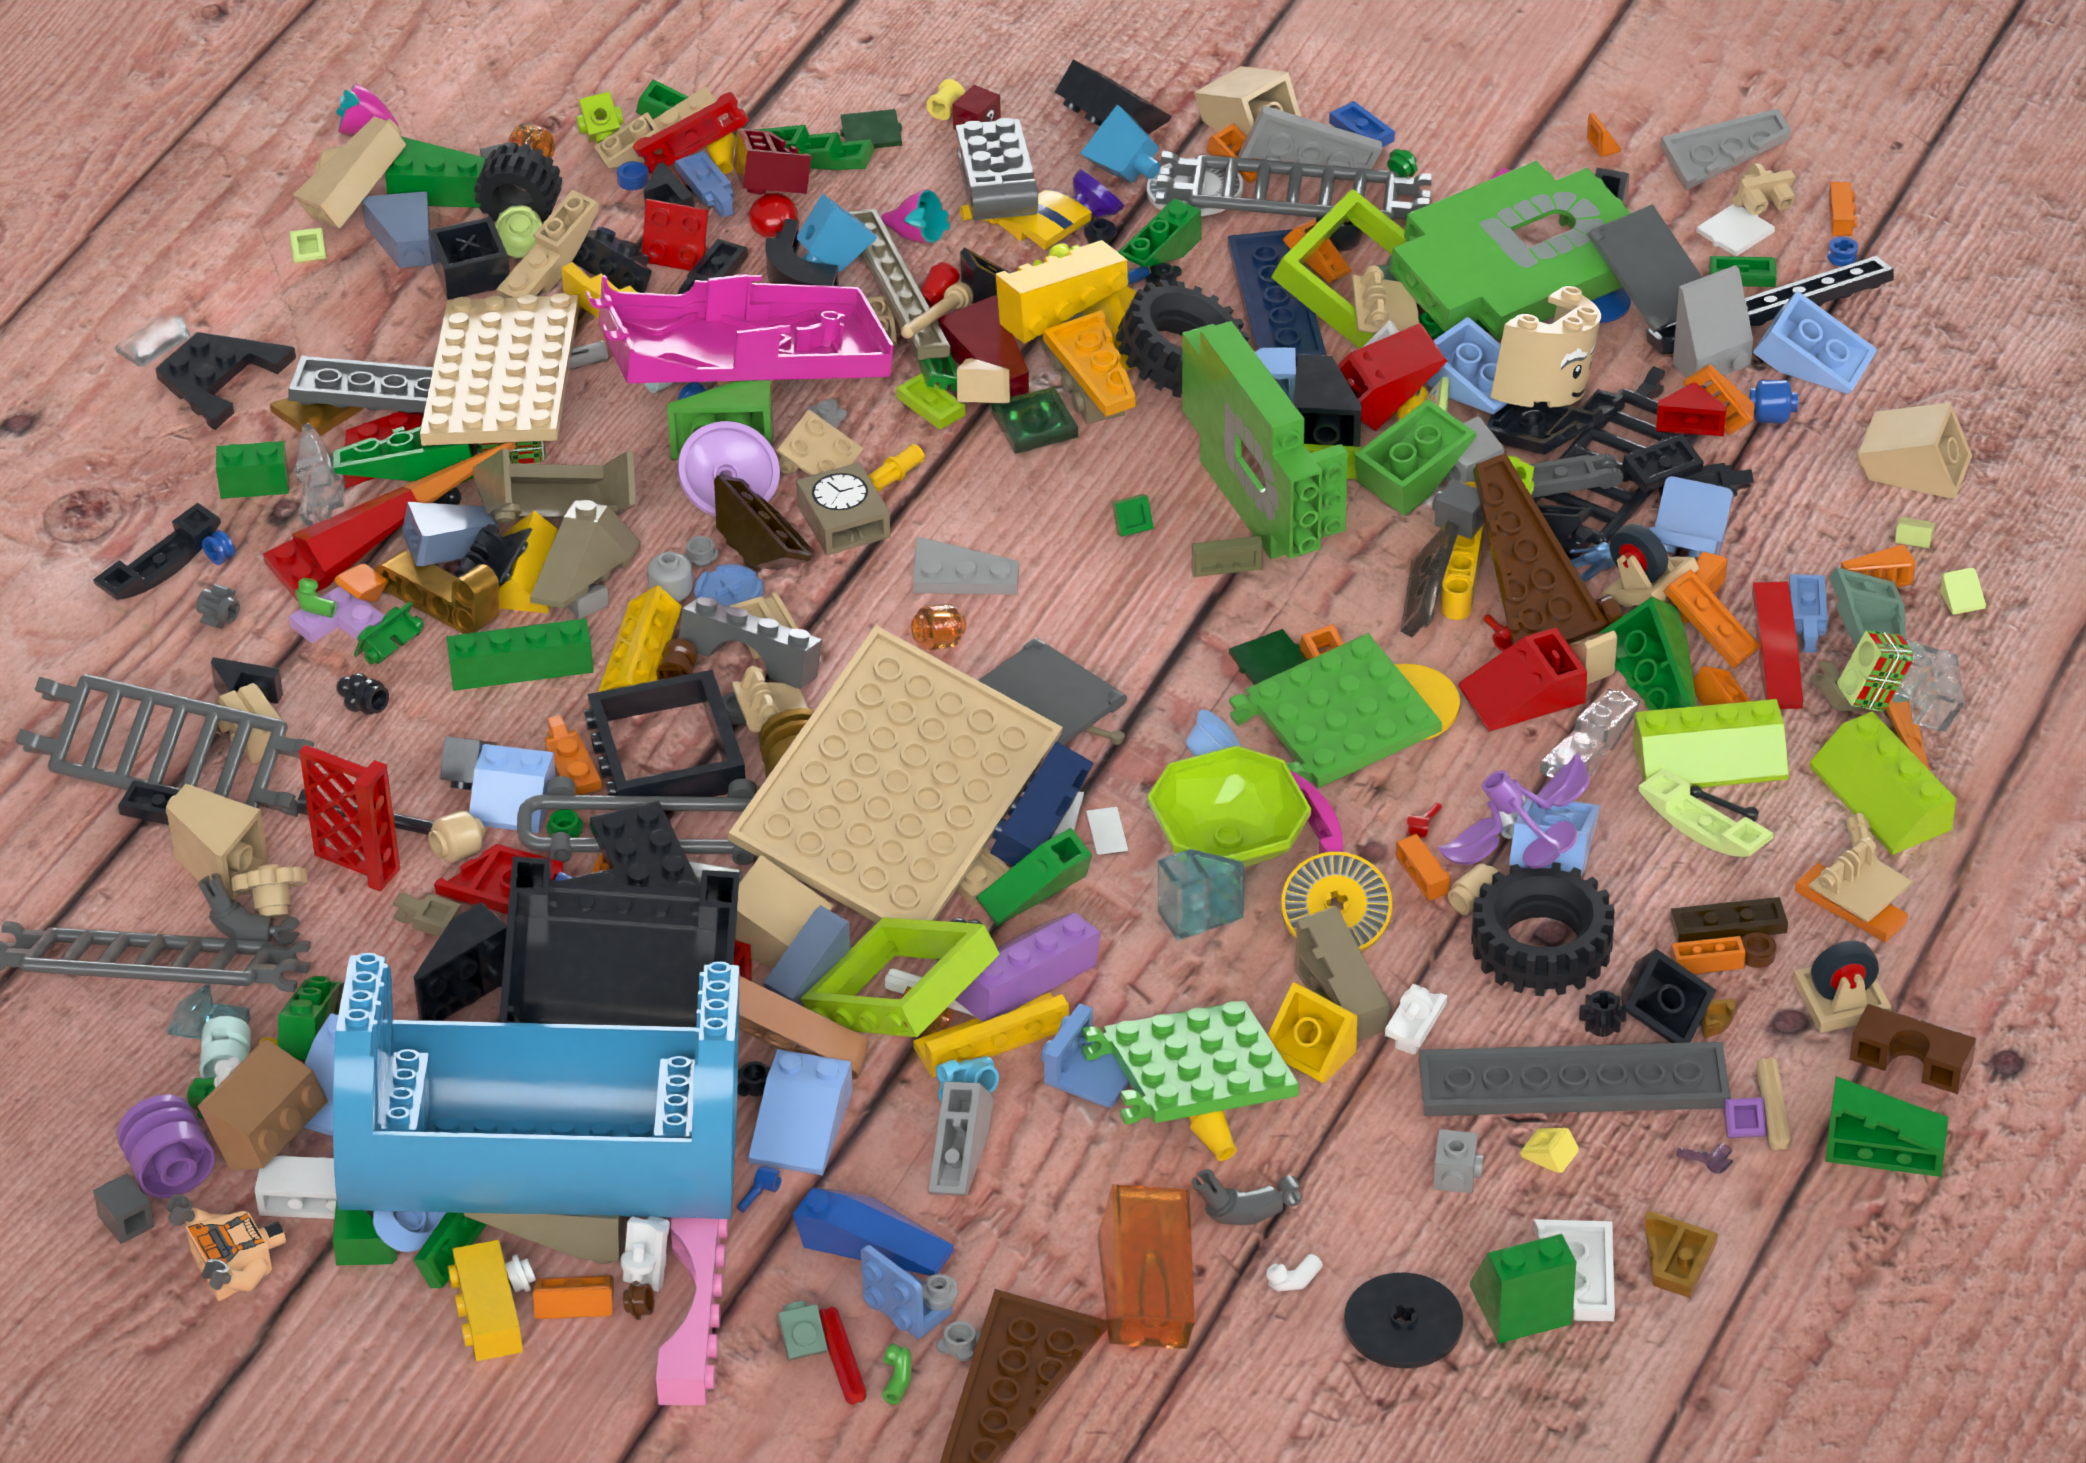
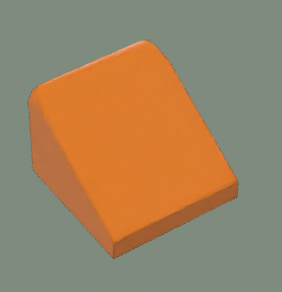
M1589 113L1587 140L1601 157L1620 152V146L1594 113Z
M367 564L357 565L337 575L334 579L337 585L357 599L377 602L388 582L384 576Z

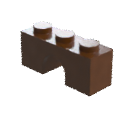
M1867 1004L1852 1034L1849 1060L1886 1071L1889 1063L1898 1056H1913L1924 1063L1922 1083L1958 1094L1973 1064L1976 1038Z

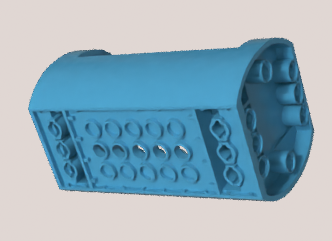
M373 953L350 956L335 1030L333 1150L338 1210L731 1219L737 1127L739 965H729L725 962H713L709 965H704V972H700L696 1027L393 1020L391 967L386 964L385 957Z

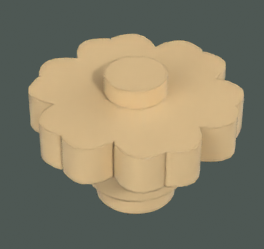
M279 864L258 866L257 871L235 875L231 878L233 893L253 894L254 910L258 911L259 915L271 916L272 919L288 916V907L291 906L289 889L304 886L308 883L306 868H279Z

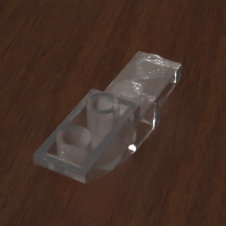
M307 423L302 427L301 439L298 442L297 463L294 470L297 479L304 483L299 517L301 522L309 527L330 518L332 510L344 506L345 481L342 474H335L333 452L319 433Z
M1606 690L1576 718L1574 731L1541 760L1540 773L1553 778L1577 752L1581 756L1591 777L1613 751L1635 716V712L1639 708L1640 701L1629 697L1622 691Z

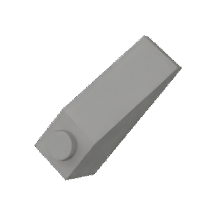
M944 1081L928 1191L930 1194L968 1195L989 1134L994 1100L991 1093L981 1083Z

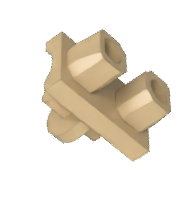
M1760 163L1751 164L1748 167L1747 175L1741 176L1739 191L1731 200L1735 207L1745 206L1750 215L1764 212L1769 204L1768 201L1771 200L1777 209H1788L1795 199L1791 188L1795 176L1792 170L1773 173L1771 170L1765 171Z

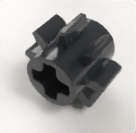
M1606 990L1596 991L1592 995L1587 994L1585 996V1005H1580L1579 1020L1586 1021L1585 1031H1590L1592 1034L1600 1037L1609 1036L1614 1032L1619 1033L1621 1022L1626 1021V1012L1620 1006L1621 996H1616Z

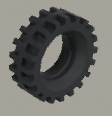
M1160 280L1157 287L1150 282L1145 285L1143 290L1139 289L1136 292L1118 326L1119 330L1116 334V341L1121 342L1118 350L1120 354L1129 356L1126 364L1129 368L1137 367L1141 371L1139 377L1145 381L1147 378H1150L1156 382L1154 388L1162 391L1163 387L1172 390L1173 396L1180 398L1182 394V349L1170 343L1159 331H1167L1182 336L1184 332L1206 325L1214 324L1216 326L1232 321L1247 342L1249 334L1241 331L1244 326L1241 319H1234L1231 316L1234 310L1230 306L1223 308L1217 303L1219 298L1214 294L1209 298L1201 293L1202 288L1195 286L1191 290L1185 288L1184 282L1177 281L1175 286H1170L1167 280Z
M1553 862L1551 868H1530L1521 870L1518 864L1510 866V874L1504 876L1499 871L1493 874L1492 886L1483 883L1480 887L1479 897L1474 899L1471 937L1474 959H1481V970L1485 974L1492 971L1495 972V982L1502 986L1507 981L1514 983L1515 992L1522 993L1524 988L1527 987L1536 989L1535 996H1544V989H1555L1557 995L1566 994V986L1572 984L1580 990L1585 987L1587 976L1596 980L1601 975V966L1607 967L1610 962L1614 933V904H1609L1610 895L1606 889L1597 892L1598 880L1590 877L1585 881L1581 878V870L1573 867L1570 872L1562 871L1561 863ZM1529 918H1550L1566 924L1573 929L1577 936L1570 943L1558 947H1536L1518 942L1511 937L1508 931L1517 922Z

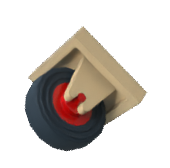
M1628 524L1621 527L1614 534L1609 546L1611 557L1619 569L1621 577L1602 592L1603 597L1611 595L1617 604L1623 605V607L1640 605L1652 596L1665 602L1667 600V595L1663 592L1665 588L1689 569H1692L1695 573L1699 567L1694 557H1668L1661 540L1651 530L1643 525Z
M1856 940L1840 942L1823 951L1813 962L1812 967L1794 970L1793 982L1819 1033L1857 1025L1867 1004L1892 1010L1877 980L1879 973L1877 957L1866 943Z

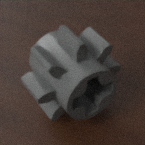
M213 584L212 590L209 588L204 589L196 602L197 612L203 614L200 622L223 629L224 623H233L240 611L239 601L233 598L236 591L217 584Z

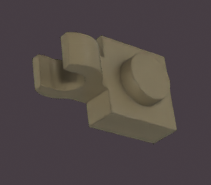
M1820 661L1819 665L1823 669L1824 674L1823 676H1810L1813 686L1818 687L1827 698L1828 704L1835 710L1840 712H1862L1864 708L1851 706L1838 687L1837 681L1841 674L1836 664L1831 661Z
M399 893L393 902V906L399 907L394 915L395 920L401 923H410L412 921L413 929L438 937L441 936L449 922L461 914V904L428 893L423 901L409 894Z

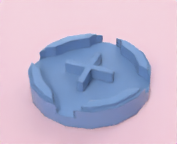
M724 564L717 566L716 571L708 574L707 570L700 575L695 582L694 595L695 600L699 597H710L717 600L719 604L729 607L736 603L763 597L764 588L761 578L756 577V572L752 569L738 564Z

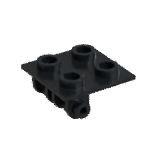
M492 524L481 528L474 540V544L470 547L471 552L466 553L465 558L456 571L457 577H461L479 564H484L495 572L499 586L503 585L512 574L511 566L515 559L520 557L528 546L526 540L533 529L527 528L501 537L498 535L499 529Z

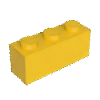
M499 1239L453 1248L454 1265L447 1267L451 1288H459L460 1294L454 1295L458 1318L466 1317L467 1323L461 1324L465 1347L473 1346L476 1362L522 1353L519 1321Z

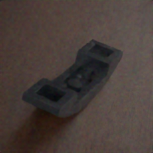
M197 502L172 521L174 532L128 566L120 560L95 577L93 579L94 584L116 600L134 597L156 587L176 574L203 548L202 540L208 536L211 537L212 533L217 530L221 524L220 518Z

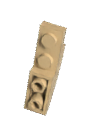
M705 86L654 120L648 112L614 134L606 137L603 141L596 144L594 148L608 168L619 167L626 162L632 161L644 163L643 157H639L633 149V145L637 140L655 135L715 103L716 100ZM660 148L654 152L655 154H661L663 150Z
M572 190L534 233L533 237L536 244L496 289L498 295L503 298H514L526 294L536 296L540 291L548 294L562 277L561 267L571 263L580 249L598 210V202Z

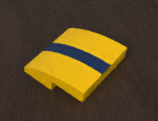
M1043 190L1038 194L1037 214L1000 218L998 224L1019 241L1028 237L1042 249L1046 250L1091 221L1092 211L1066 195Z

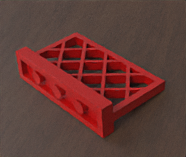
M305 744L299 750L314 856L366 875L368 887L381 892L401 869L387 764L374 760L366 768ZM314 762L320 764L327 773L323 774ZM343 773L356 778L354 785ZM331 778L342 788V790L344 791L342 794L329 781ZM318 785L330 797V800H327L317 789ZM350 797L357 805L358 811L349 803L347 798ZM337 805L348 818L344 819L333 806ZM321 812H323L330 819L334 826H330V824L321 816ZM351 824H354L361 831V837L350 826ZM341 831L351 842V845H348L337 832ZM325 838H327L337 850L326 846ZM358 850L364 857L365 861L361 860V858L354 851Z

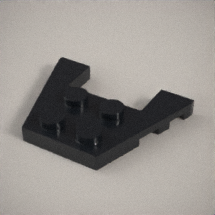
M196 332L155 369L157 379L179 399L184 398L191 405V410L196 415H202L206 418L207 425L216 430L234 414L233 403L215 396L222 387L250 363L279 374L296 359L295 348L292 346Z
M1597 389L1580 408L1569 405L1549 408L1547 406L1548 403L1542 401L1539 403L1534 402L1533 407L1507 404L1495 414H1491L1487 427L1501 444L1545 455L1623 410L1625 407L1624 396Z

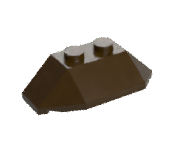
M720 475L716 476L714 480L716 528L726 538L727 545L735 549L744 558L743 562L748 567L754 570H761L762 568L780 570L811 560L814 550L771 504L750 489V485L745 480Z

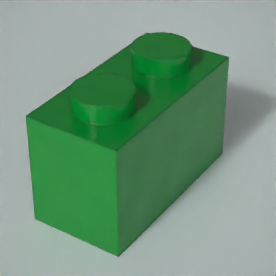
M285 441L216 446V473L220 499L289 494V469Z

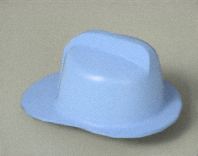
M1203 709L1198 712L1196 724L1186 739V745L1194 756L1236 745L1241 747L1237 736L1231 728L1214 713Z
M374 1211L373 1225L376 1233L385 1244L395 1250L413 1252L422 1248L446 1212Z

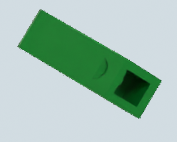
M1174 198L1118 253L1128 261L1144 268L1183 258L1202 240L1201 210Z
M1069 828L1039 845L981 892L976 899L996 926H999L1085 878L1092 854L1073 829Z
M312 976L303 981L278 1014V1047L296 1059H307L314 1038L329 1015L335 1012L342 982L330 981V978L327 976Z

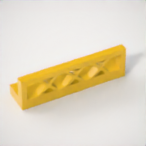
M659 585L629 601L598 692L656 681L658 679L656 670L662 659L664 646L672 638L682 608Z
M1048 992L1007 1014L984 1022L975 1018L913 1040L914 1049L932 1078L937 1077L936 1066L947 1061L956 1060L959 1063L966 1059L971 1060L983 1056L993 1057L1057 1034L1063 1018L1069 1015V1003L1063 994L1053 997Z

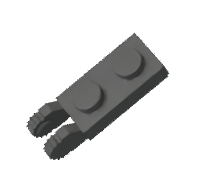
M1610 453L1593 456L1583 455L1529 464L1534 466L1532 498L1598 486L1603 489L1614 488V486L1623 482L1622 479H1624L1622 471L1616 467L1618 465L1616 458L1613 454L1610 455Z

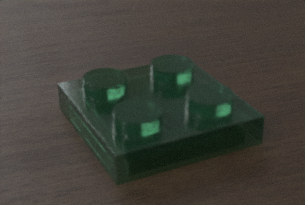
M1055 387L1011 397L1008 403H991L992 414L1015 454L1078 438V426Z

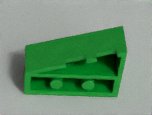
M400 136L407 145L385 172L387 195L427 191L428 206L480 207L481 204L475 201L476 192H474V187L485 163V157Z

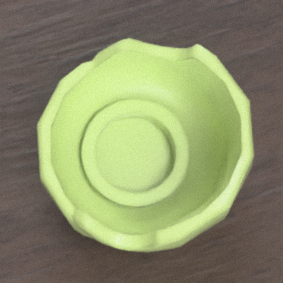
M519 205L510 206L500 213L495 226L507 254L516 259L524 258L536 244L533 235L543 223L536 211H533L530 207Z

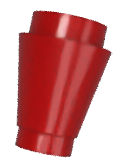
M940 262L938 265L931 267L920 290L929 308L943 300L947 288L958 283L960 279L958 271L946 262Z

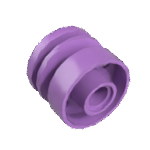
M171 1094L156 1095L142 1100L130 1108L119 1122L116 1131L118 1144L124 1152L126 1160L130 1163L131 1170L139 1186L147 1195L157 1198H171L175 1194H185L200 1185L211 1173L215 1162L214 1150L206 1134L200 1128V1123L195 1117L192 1107L184 1098Z

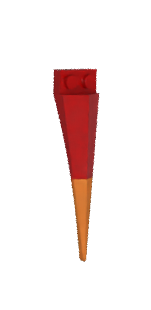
M503 443L292 534V540L263 553L265 564L297 602L295 590L299 588L298 583L302 578L315 580L318 584L316 592L323 590L334 582L337 575L349 569L361 557L404 523L408 502H434L449 490L474 475V466L501 449H509V452L515 449L516 443Z

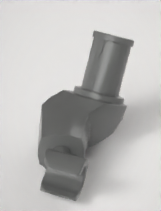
M212 874V881L209 876L199 881L198 886L211 908L209 919L226 936L232 939L271 941L273 936L280 944L288 946L300 935L299 932H292L300 924L297 918L286 917L279 926H273L271 916L247 912L240 902L231 900L220 874Z
M1209 1169L1197 1173L1204 1182L1203 1185L1196 1177L1192 1180L1193 1188L1198 1191L1206 1202L1205 1211L1207 1215L1222 1224L1253 1225L1283 1211V1202L1287 1206L1293 1207L1297 1206L1302 1198L1298 1191L1300 1184L1296 1177L1291 1175L1279 1180L1277 1184L1278 1192L1270 1185L1250 1192L1227 1189L1222 1186L1215 1177L1214 1172Z

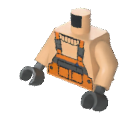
M180 1194L173 1195L166 1206L167 1211L171 1212L169 1219L173 1225L180 1226L184 1221L188 1225L185 1227L190 1253L202 1272L201 1276L206 1279L218 1301L229 1297L237 1291H252L262 1278L272 1270L269 1249L286 1243L283 1229L278 1221L258 1229L249 1212L241 1211L233 1214L209 1213L195 1207L192 1208V1202Z

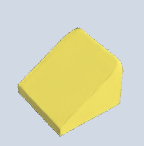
M1538 1128L1523 1147L1520 1154L1522 1158L1554 1172L1562 1173L1576 1156L1579 1148L1568 1128Z

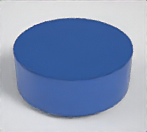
M635 161L626 162L617 169V183L625 190H639L644 188L649 182V171L643 163Z

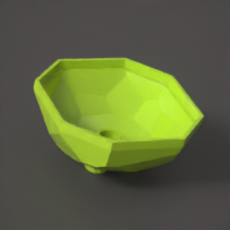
M1237 745L1169 763L1147 796V802L1179 863L1192 871L1223 873L1227 870L1240 869L1287 853L1297 840L1311 815V807L1284 760Z

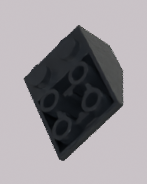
M482 902L449 922L413 976L419 1021H444L447 1017L473 1004L496 988L502 987L507 925Z

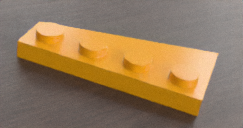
M1103 310L1043 330V341L1105 417L1136 407L1134 390L1126 370L1122 367L1118 349H1115L1113 344V336L1110 328H1107Z

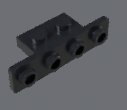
M597 227V230H589L572 262L595 276L599 274L607 276V280L619 290L631 286L636 292L645 293L652 274V270L647 267L649 256L639 251L637 244L616 238V233L608 228Z

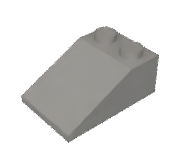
M1735 265L1679 286L1673 365L1686 378L1708 364L1712 365L1723 376L1750 366L1753 336L1739 268Z

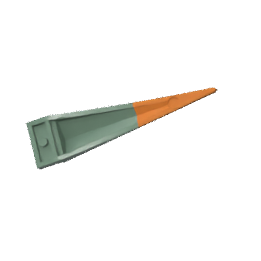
M1836 567L1829 577L1839 599L1836 608L1855 647H1857L1866 630L1900 634L1907 642L1904 603L1895 583ZM1909 668L1886 711L1900 740L1930 771L1919 729Z

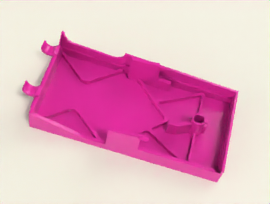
M744 274L710 278L708 281L695 280L693 287L684 294L670 295L615 291L607 284V276H602L600 298L593 299L589 292H586L591 306L599 309L598 325L627 383L890 377L894 345L860 287L752 283V281H762V275Z

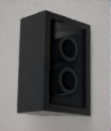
M1074 59L1055 90L1056 94L1065 99L1062 103L1064 106L1077 113L1081 109L1086 111L1087 114L1084 118L1099 127L1116 105L1125 110L1147 134L1168 123L1172 117L1106 75Z

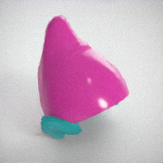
M357 83L353 85L350 91L344 89V96H340L339 99L340 107L336 110V114L341 116L338 132L345 135H355L374 116L383 120L390 119L398 126L396 119L389 109L370 90Z
M923 189L909 196L899 207L890 212L883 213L881 219L888 228L892 229L899 236L917 243L936 242L941 238L944 231L950 229L947 210H943L937 195L928 189Z

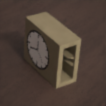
M860 462L796 480L797 506L826 556L891 538L889 510Z

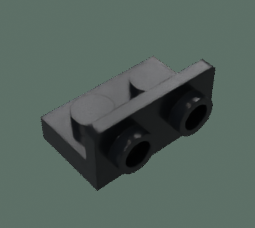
M1680 434L1670 439H1662L1656 444L1641 450H1633L1625 455L1621 468L1624 477L1622 480L1627 482L1633 479L1642 492L1646 493L1664 486L1665 480L1670 476L1685 478L1701 472L1704 461L1683 434Z

